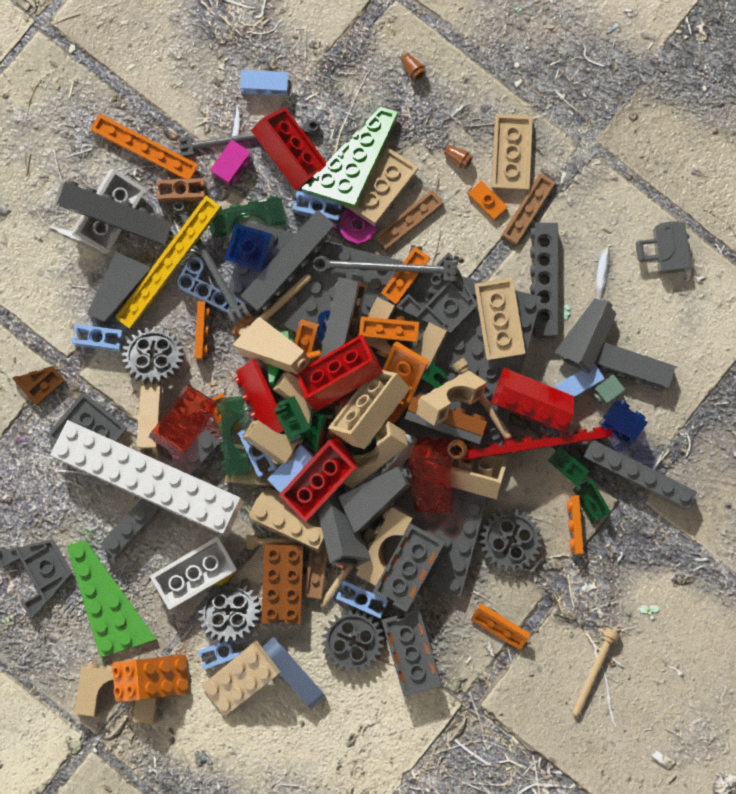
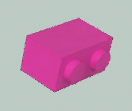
M231 140L210 169L211 174L229 187L233 183L236 184L241 177L240 172L243 168L246 169L252 161L251 153Z

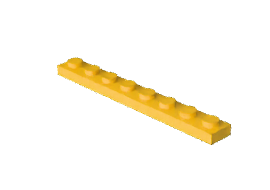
M208 196L204 197L115 318L132 330L222 209L220 205Z

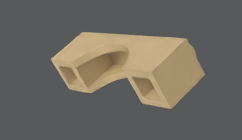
M471 371L460 374L439 388H435L432 392L421 396L417 403L416 414L435 426L447 419L451 402L459 401L471 405L481 399L487 382Z
M389 421L384 424L375 434L377 445L372 451L363 455H352L358 468L345 480L344 484L353 489L372 473L376 472L378 468L390 461L392 457L408 446L405 431Z
M397 505L387 508L383 515V518H385L382 525L379 524L374 532V535H376L374 542L370 541L366 547L371 559L356 567L359 569L356 575L375 586L387 566L382 554L385 540L393 535L403 536L415 518V515Z

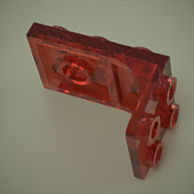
M186 384L170 410L151 431L148 438L169 450L173 455L182 458L203 432L218 406L217 402L189 384Z
M422 437L417 440L409 456L411 481L413 483L411 486L414 511L452 514L454 510L451 484L452 457L448 454L447 447L453 440L449 438L433 439L430 437Z

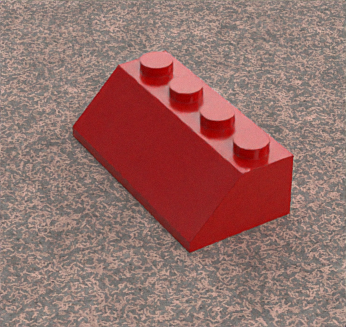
M286 107L262 118L251 129V132L295 191L314 179L313 176L317 172H321L327 165L325 159Z
M363 334L306 366L296 376L306 401L317 412L383 374V371Z
M253 359L236 371L238 376L235 377L239 388L242 386L244 388L245 394H243V398L246 404H251L253 411L250 413L254 421L259 420L276 433L285 434L274 412V409L277 408L276 402L256 359Z
M503 368L490 403L491 405L558 432L568 431L574 415L573 395Z
M338 438L328 440L279 494L305 523L358 468L351 452Z

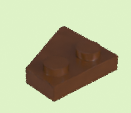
M53 366L12 378L36 406L41 404L66 382Z

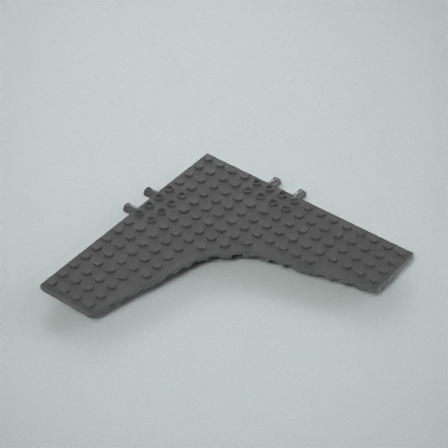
M247 221L229 284L231 294L243 301L245 305L255 309L241 296L242 293L294 237L295 233ZM325 241L322 244V250L310 257V263L304 269L301 268L297 272L298 276L292 283L288 282L284 286V292L271 301L272 305L306 274L311 275V281L270 318L296 333L301 319L319 324L315 343L322 347V341L326 334V323L331 312L330 305L334 299L335 284L338 281V277L367 283L356 338L360 330L361 316H368L377 297L395 305V307L397 306L381 294L396 271L327 268L319 272L314 269L313 265L319 263L320 266H324L325 262L320 260L318 263H314V259L318 256H325L328 260L393 264H402L404 261ZM411 245L410 252L413 250L414 247H416V245ZM417 246V248H418L419 250H421V251L423 250L422 247ZM454 255L453 260L458 261L460 257ZM420 273L400 302L409 294L421 307H424L448 280H444V274ZM463 277L477 303L474 284L482 283V281ZM515 290L525 355L489 361L486 358L477 306L451 334H447L434 363L445 373L448 380H444L441 377V380L438 382L444 385L447 381L455 379L459 374L458 372L455 373L451 366L460 359L465 358L468 363V371H471L487 382L484 395L491 403L503 368L522 375L542 297ZM396 307L391 317L392 320L394 317L404 316L405 321L419 322L418 342H410V344L405 345V347L412 349L421 340L429 323ZM386 339L388 344L392 347L394 342L392 340ZM371 347L383 370L387 358L378 355V350ZM422 379L414 397L426 395L435 388ZM479 400L471 405L459 401L451 402V410L457 407L465 410L469 416L473 417V414H478L485 417L488 427L482 445L479 446L480 449L486 448V444L497 443L498 446L503 445L504 437ZM492 405L510 434L524 439L525 433L518 432V430L526 432L527 427L510 423L511 412ZM407 409L395 422V426L405 431V434L414 435L417 439L416 449L402 465L410 471L413 484L391 507L397 505L415 515L412 524L446 542L422 586L461 597L488 497L421 479L424 461L433 437L448 441L458 440V438L408 422L405 419ZM466 441L467 446H477L473 443ZM393 535L387 538V565L403 538L402 535Z

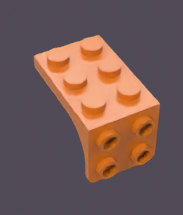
M397 341L391 348L383 370L397 373L410 389L406 393L405 398L394 409L393 414L385 421H389L392 424L408 409L411 398L415 396L422 380L421 376L426 371L430 362Z
M186 655L119 661L112 664L114 695L117 702L189 694Z

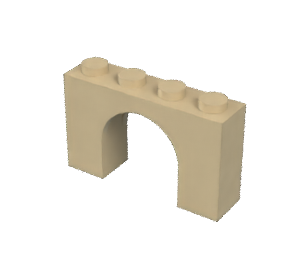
M377 297L367 317L391 319L396 307ZM429 322L419 343L410 350L429 360V366L432 361L434 362L448 333L446 330ZM365 337L369 346L378 350V355L384 358L388 357L392 347L386 339Z
M289 372L281 374L272 391L285 400L295 396L309 424L311 409L313 408L306 401L298 379ZM259 420L252 422L242 437L279 464L289 462L294 456L293 450L303 441L302 439L290 444L285 434L276 433Z
M87 663V666H81L74 714L97 716L101 690L109 681L113 680L112 666L107 665L106 669L99 668V664ZM158 698L136 700L133 722L154 724Z

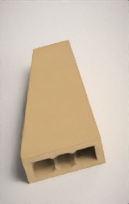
M260 317L233 343L242 356L256 359L297 375L311 361L304 350Z
M148 381L145 385L141 383L137 450L160 461L162 388L157 382H154L153 386H151L150 381Z

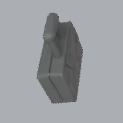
M684 222L659 223L652 230L653 239L636 241L638 261L657 260L659 274L685 272L691 268L690 258L692 257V252H689L688 246L690 235L686 232ZM654 243L656 255L645 257L643 245Z

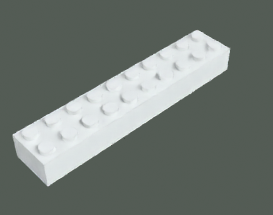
M67 420L50 454L58 461L228 537L244 503L236 495Z

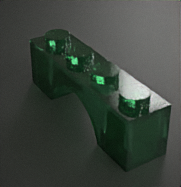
M272 196L267 198L266 201L259 202V200L249 201L247 205L233 204L227 209H221L209 225L212 238L231 235L234 225L240 219L249 216L263 220L268 227L287 224L282 198Z
M243 396L219 398L220 403L216 404L217 414L221 415L218 429L219 434H223V441L220 442V451L224 453L225 460L221 461L222 472H226L227 477L251 475L248 453L237 449L232 441V432L235 425L246 417Z

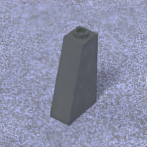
M115 252L87 313L91 318L90 321L98 325L102 323L107 325L125 305L151 270V267Z
M594 298L555 351L563 362L588 374L590 373L617 314L612 309L613 305L605 299L601 301Z
M398 466L339 496L354 533L366 530L413 484L411 481L412 475L405 466Z
M334 492L318 509L329 561L333 564L358 567L371 558L360 533H354L339 499L342 493Z

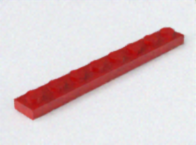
M604 426L593 428V432H587V429L577 430L573 435H569V432L558 433V437L554 438L549 434L540 436V440H534L533 437L524 438L521 443H516V440L505 441L504 445L498 446L497 443L486 444V448L480 449L479 445L468 447L463 460L612 437L613 434L612 429L605 430Z

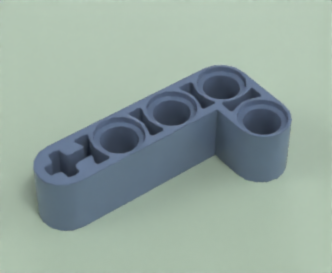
M197 257L189 259L178 278L180 290L198 301H205L208 306L227 315V311L231 310L227 300L223 305L216 304V300L219 297H224L222 291L201 280L205 273V266L202 260ZM194 264L201 265L198 271L194 272L191 270ZM190 280L192 285L189 288H183L182 284L184 281ZM208 289L209 293L207 296L202 297L199 295L200 290ZM234 297L238 306L244 303L240 299Z
M274 636L262 646L281 673L279 674L310 709L326 697Z

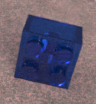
M236 223L224 260L229 264L261 273L267 267L275 236L271 233Z
M616 399L598 423L606 429H612L614 435L630 445L636 440L648 422L643 414L629 409L630 405L625 401H618Z

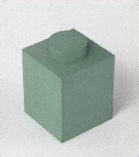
M612 375L593 390L595 393L593 396L599 404L603 403L605 406L621 394L625 388Z

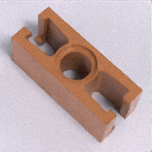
M204 178L156 180L158 191H162V188H172V194L161 195L160 192H157L159 203H174L178 201L198 202L202 201L206 196L204 191H201V193H191L190 188L202 186V188H206ZM180 187L186 188L183 194H177L176 192Z

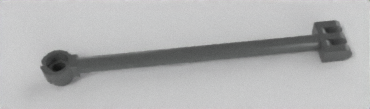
M314 119L300 126L304 133H308L311 136L319 134L321 127H319L320 123ZM315 124L316 128L311 129L310 125ZM253 133L197 142H192L191 136L181 137L178 140L179 143H187L179 146L180 150H188L181 152V156L192 157L194 156L195 149L228 145L231 140L241 143L257 139Z
M178 201V205H181L182 208L177 209V203L174 202L172 205L173 214L176 217H180L185 224L189 219L187 205L183 201ZM200 238L195 245L231 310L227 311V315L232 324L237 323L235 315H237L240 321L243 320L241 312H244V315L249 317L250 313L245 304L243 303L238 306Z
M318 256L313 261L318 263L314 264L313 267L319 272L327 268L434 273L444 274V280L458 281V276H450V273H458L457 268H450V265H458V261L445 260L444 266L328 260L325 256ZM323 260L325 265L320 266L318 262Z

